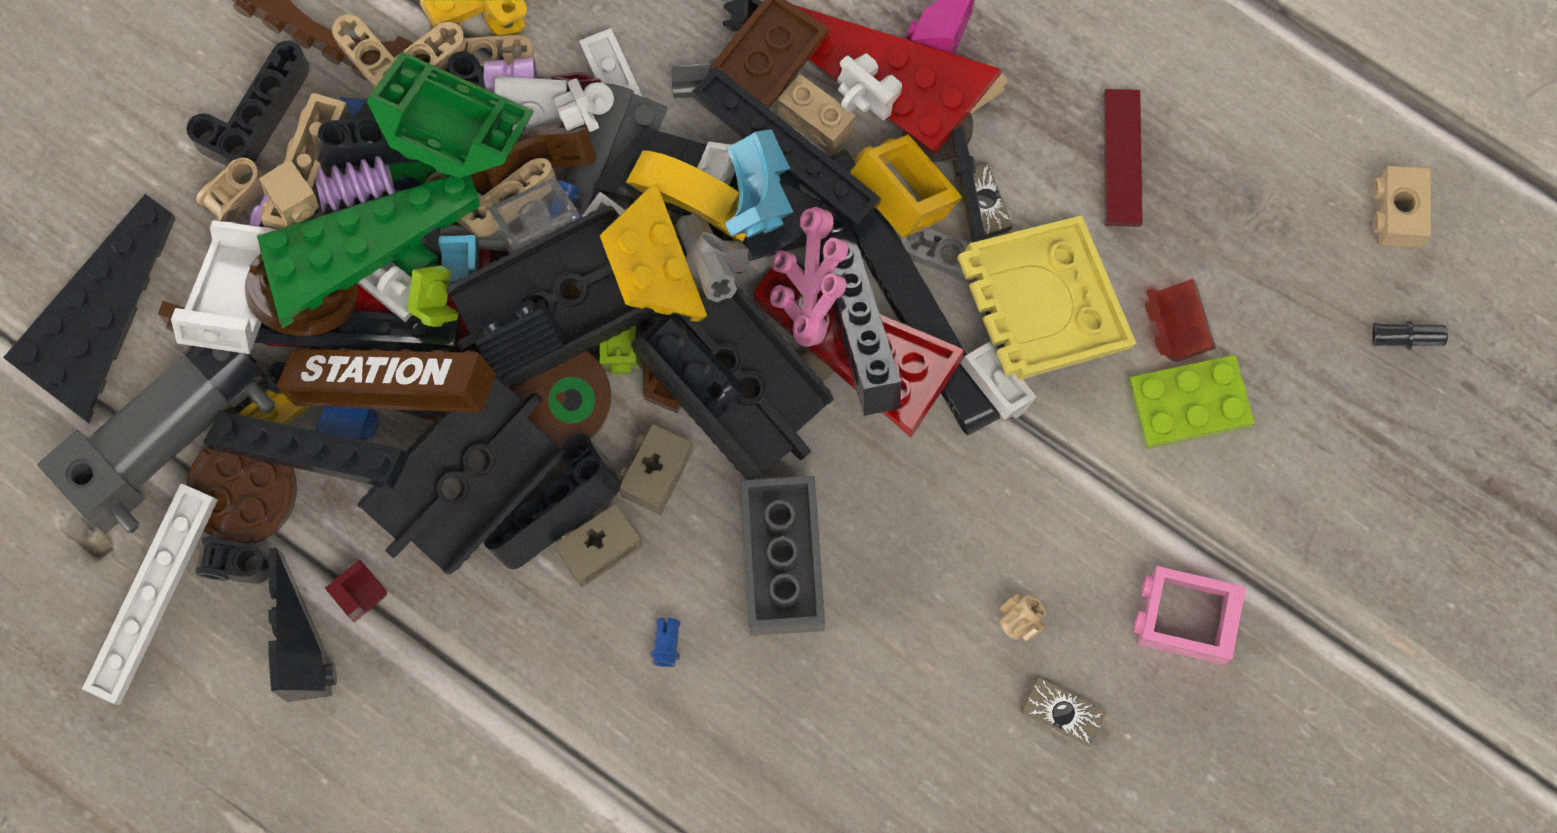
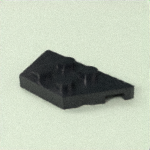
M644 127L602 177L598 179L593 189L636 201L643 193L626 181L643 150L661 153L697 168L707 145ZM664 202L667 210L684 215L692 214L679 206Z

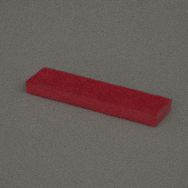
M1105 89L1104 91L1105 226L1141 227L1143 223L1140 90Z

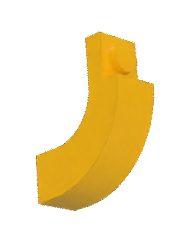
M642 151L626 181L628 184L642 193L650 186L657 184L664 202L674 204L699 216L734 240L743 242L746 237L745 233L731 236L725 225V222L732 219L737 211L739 204L738 194L740 192L708 173L678 159L657 152Z

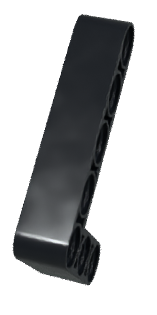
M464 51L451 55L446 69L447 72L486 89L478 58ZM375 118L331 120L324 122L318 129L314 156L325 167L332 168V165L346 167L347 162H351L353 166H360L361 159H365L369 165H374L375 156H380L384 164L421 162L408 159L399 151L390 148Z

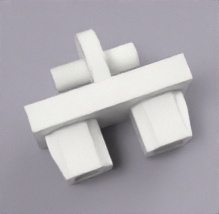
M867 53L855 60L847 55L840 61L842 71L837 80L840 84L838 91L845 96L841 107L847 112H851L857 107L864 113L870 109L884 121L891 115L892 105L901 94L902 83L893 75H888L881 82L877 81L873 76L877 74L878 65Z
M577 78L567 82L570 91L553 98L566 130L570 131L583 124H586L589 132L598 129L599 126L593 114L600 115L610 110L614 101L611 89L604 83L596 82L588 85L583 91Z
M394 263L386 264L357 282V284L406 322L413 315L407 311L411 277Z

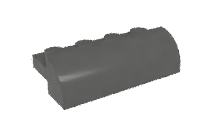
M604 83L613 93V105L604 114H593L598 123V129L589 132L585 125L597 159L588 166H571L567 170L564 182L578 187L577 195L580 197L579 200H574L565 222L566 224L582 217L599 192H601L593 189L594 184L609 169L644 127L657 131L660 130L667 112V106L636 95L632 89ZM601 192L624 210L630 206V199Z

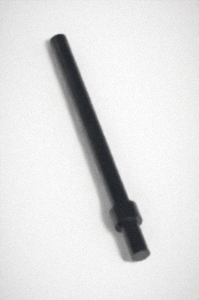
M957 130L951 133L956 158L953 160L955 176L960 178L973 243L985 240L986 236L973 175L976 172L974 157L969 155L965 131Z

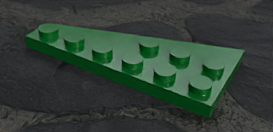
M471 175L461 178L454 176L445 177L258 235L260 251L282 328L293 323L292 317L308 307L314 310L322 305V299L337 289L346 290L394 260L393 255L403 248L409 246L412 249L423 242L422 237L437 227L445 229L480 207L481 205Z

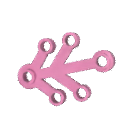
M818 207L805 210L800 218V226L807 234L805 272L797 264L796 256L784 250L778 251L772 262L774 270L786 274L803 295L801 308L794 300V291L791 288L778 285L771 292L770 302L773 306L784 309L794 322V339L799 345L805 347L818 345L823 341L827 332V323L824 317L835 300L841 297L846 289L845 279L832 274L838 263L842 262L847 256L848 245L845 241L837 238L828 239L823 248L825 259L819 266L820 241L831 232L833 216L829 211ZM822 290L823 295L817 302V294Z

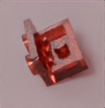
M1194 279L1160 291L1155 288L1146 290L1149 300L1145 302V308L1149 319L1156 323L1159 334L1155 335V342L1162 356L1165 355L1168 359L1177 363L1217 349L1198 285Z

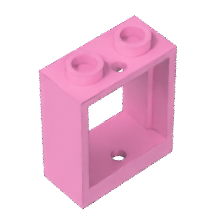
M1157 566L1151 576L1145 575L1141 597L1147 599L1144 612L1138 611L1133 632L1139 634L1137 645L1221 665L1228 664L1233 658L1246 587ZM1164 582L1223 596L1214 646L1154 632Z

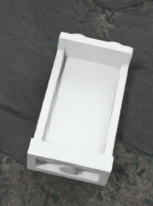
M212 221L210 225L212 242L185 309L175 308L171 318L178 344L250 354L262 322L255 317L247 304L245 280L250 264L261 253L257 236L277 229L249 226L234 222Z

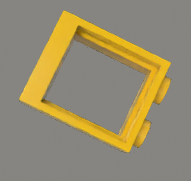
M909 134L896 140L889 138L875 148L872 146L866 147L856 156L855 161L857 164L850 171L851 175L881 198V203L877 209L902 238L945 220L963 198ZM891 163L921 197L922 201L917 202L886 164Z

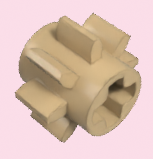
M1018 593L1014 597L1009 598L999 608L1004 613L1000 618V625L1004 632L1015 640L1023 637L1028 642L1046 628V625L1041 621L1046 616L1045 608L1034 596L1026 595L1023 598Z

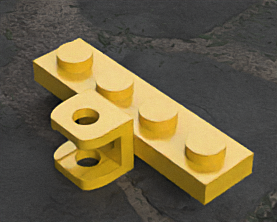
M420 0V6L433 27L443 22L457 24L483 13V19L494 36L517 35L523 32L525 28L524 18L526 17L527 7L524 0ZM513 22V26H512V27H510V28H505V27H503V26H506L507 24Z

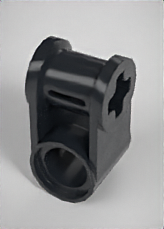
M203 537L202 544L205 545L201 566L196 568V575L212 580H231L251 584H260L269 578V556L257 546L232 542L222 538ZM258 556L257 567L250 572H246V562L250 558Z

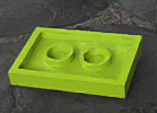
M1236 355L1132 376L1128 380L1146 449L1250 428L1255 424Z

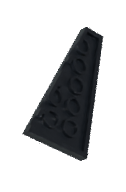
M144 194L3 357L88 424L94 414L92 409L99 393L102 394L107 383L105 378L113 360L117 359L138 308L136 305L141 293L148 286L150 281L149 274L157 257H160L176 219L171 212L147 194Z

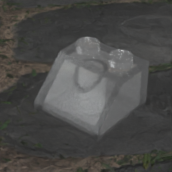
M555 177L488 208L499 236L509 254L580 218L578 210Z

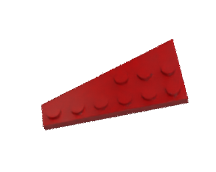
M794 5L829 28L827 38L808 62L837 82L842 71L840 66L841 60L847 55L855 60L867 53L878 65L877 74L873 76L877 81L881 82L888 75H893L902 83L901 94L893 103L891 115L886 119L905 134H909L913 140L934 155L1002 74L1001 69Z
M771 268L753 293L754 303L793 335L794 322L784 309L771 304L770 295L772 290L778 285L791 288L794 291V300L801 308L803 295L786 274ZM822 290L817 294V302L823 295ZM831 307L824 317L827 323L825 338L818 345H812L807 348L856 390ZM880 314L901 381V408L882 413L912 438L962 361L964 349Z

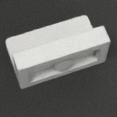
M989 341L966 355L961 361V365L1005 420L1011 416L1017 419L1023 415L1036 399V396L1023 379L1018 380L1016 374L1005 376L996 351L999 349Z

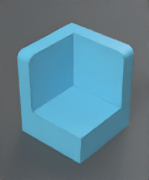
M475 235L439 237L442 266L451 270L449 285L469 276L473 272L479 271L480 250Z

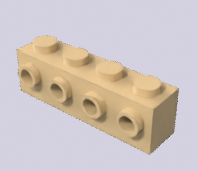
M311 93L306 107L300 113L299 125L294 138H291L288 143L284 163L288 160L292 161L314 192L319 204L320 199L316 185L317 169L322 168L326 176L330 177L332 168L321 165L314 156L318 129L324 122L351 119L346 102ZM270 200L266 201L261 212V221L264 227L272 229L287 227V224ZM317 209L314 211V214L307 220H310L315 216Z

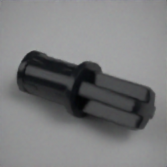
M1407 321L1406 324L1374 323L1372 329V343L1374 346H1405L1406 349L1411 350L1412 346H1445L1448 341V329L1445 325L1413 324L1412 321Z

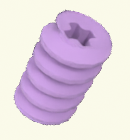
M375 156L373 168L369 166L365 159H361L359 171L355 170L351 162H347L345 174H342L336 165H332L330 177L326 176L322 168L317 169L316 185L324 214L327 203L336 212L340 210L341 200L344 201L347 207H352L355 205L356 197H358L361 203L369 201L370 194L375 199L384 197V191H387L389 195L395 193L389 164L385 165L380 156Z

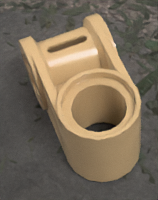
M243 157L237 158L230 162L216 178L199 191L196 202L201 207L206 206L217 217L216 221L234 222L264 192L259 181L263 173L252 160ZM253 173L249 182L239 184L240 179L245 174Z

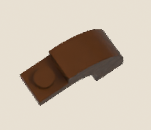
M559 122L524 130L504 164L470 174L475 190L481 195H485L524 164L537 158L548 160L553 168L590 165L597 158L586 127H577L567 131L564 123Z

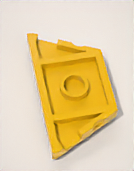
M654 184L599 236L626 305L641 309L651 308L655 312L665 315H671L674 312L690 316V321L698 322L707 317V313L657 184Z

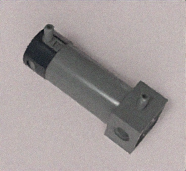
M191 346L183 353L184 355L90 437L87 438L77 429L42 459L37 466L80 514L104 533L110 531L118 523L127 533L135 532L139 528V522L130 512L145 500L137 489L211 426L219 411L227 412L231 407H237L248 396L264 413H270L275 408V402L259 386L265 381V375L255 365L257 361L251 354Z

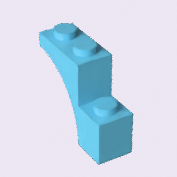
M772 129L755 132L726 148L735 169L740 192L737 211L732 219L725 222L731 236L745 233L747 238L761 232L764 234L784 225L782 218L793 213L779 183L781 181L779 175L790 169Z

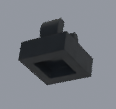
M733 0L724 4V9L732 14V19L723 21V26L732 32L739 31L762 2L760 0Z

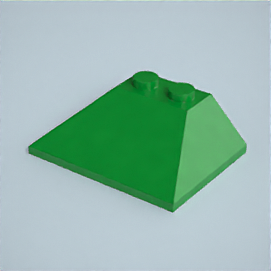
M403 51L379 81L367 100V104L390 148L399 151L408 159L419 160L434 167L442 174L452 175L457 178L504 164L534 112Z

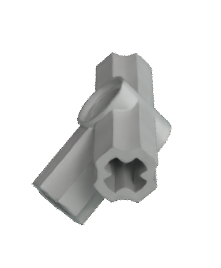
M693 213L688 216H682L675 226L678 231V238L687 256L685 259L692 276L699 280L707 299L718 303L723 299L731 298L737 290L733 272H743L750 263L748 259L749 249L741 241H723L713 234L707 221Z

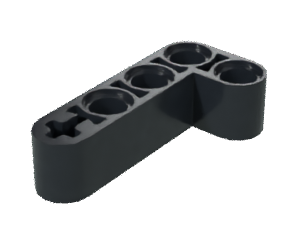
M288 40L278 43L273 48L228 123L206 113L197 114L188 121L186 127L187 134L201 154L225 166H228L233 160L242 157L248 158L254 163L256 162L308 77L310 65L300 45ZM273 87L280 88L276 94L266 95L269 89ZM256 116L262 117L257 124H248L252 118ZM213 131L209 138L200 139L204 132ZM244 146L240 153L230 154L234 147Z
M576 434L570 437L562 448L565 452L562 458L568 470L515 508L484 541V546L507 569H518L609 502L620 490V479L610 461L586 434Z

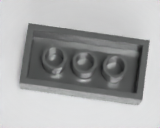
M815 476L740 480L750 636L825 631Z

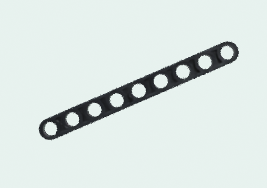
M846 149L830 156L831 159L849 173L856 165ZM876 208L858 229L853 227V231L861 256L898 321L963 349L892 225ZM965 350L963 351V358L967 355ZM960 362L942 390L941 395L960 428L968 436L999 420L1000 413Z

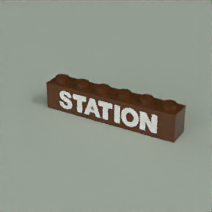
M311 347L309 349L291 350L277 388L295 406L482 413L496 373L485 361V358L480 353L474 351H465L464 353H448L441 350L414 352L407 349L401 351H382L379 349L356 351L347 348L322 350Z

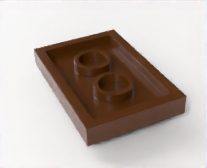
M764 0L710 65L709 72L716 66L770 109L827 38L829 28L786 0Z

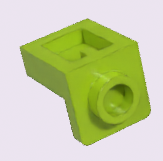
M444 266L414 269L412 271L407 311L421 319V322L427 326L439 327L444 322L458 320L459 312L446 305L448 297L446 289L450 283L451 270Z
M638 325L631 327V329L622 332L616 337L610 338L608 341L600 343V365L605 370H610L611 375H630L632 373L631 369H641V361L631 347V343L638 337Z

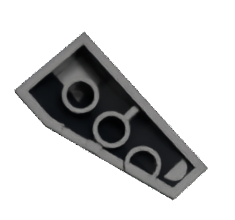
M269 548V592L272 600L276 599V606L268 610V621L276 637V640L268 641L271 691L287 702L332 696L331 686L337 684L335 664L329 663L328 655L285 556L277 548Z

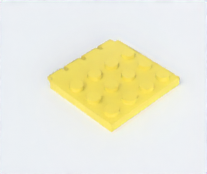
M1082 215L969 243L965 248L966 252L957 256L965 279L978 280L970 284L969 288L979 313L991 312V314L983 317L982 320L992 345L1004 344L1005 346L996 351L1005 376L1016 374L1018 380L1126 351L1132 349L1137 344Z

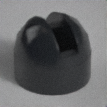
M285 362L271 364L266 372V386L275 394H283L277 388V384L286 365Z

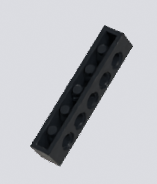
M834 214L832 215L833 227L831 232L820 241L819 266L825 259L823 248L828 239L837 238L847 243L848 253L846 258L839 262L832 274L845 279L846 289L843 295L837 298L831 307L863 415L900 409L901 381L853 227L840 215Z

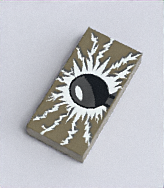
M989 163L975 166L976 172L973 175L986 238L1012 230L1013 225ZM954 175L959 192L963 197L960 178Z
M1040 677L1037 679L1021 711L1088 747L1091 745L1107 713Z

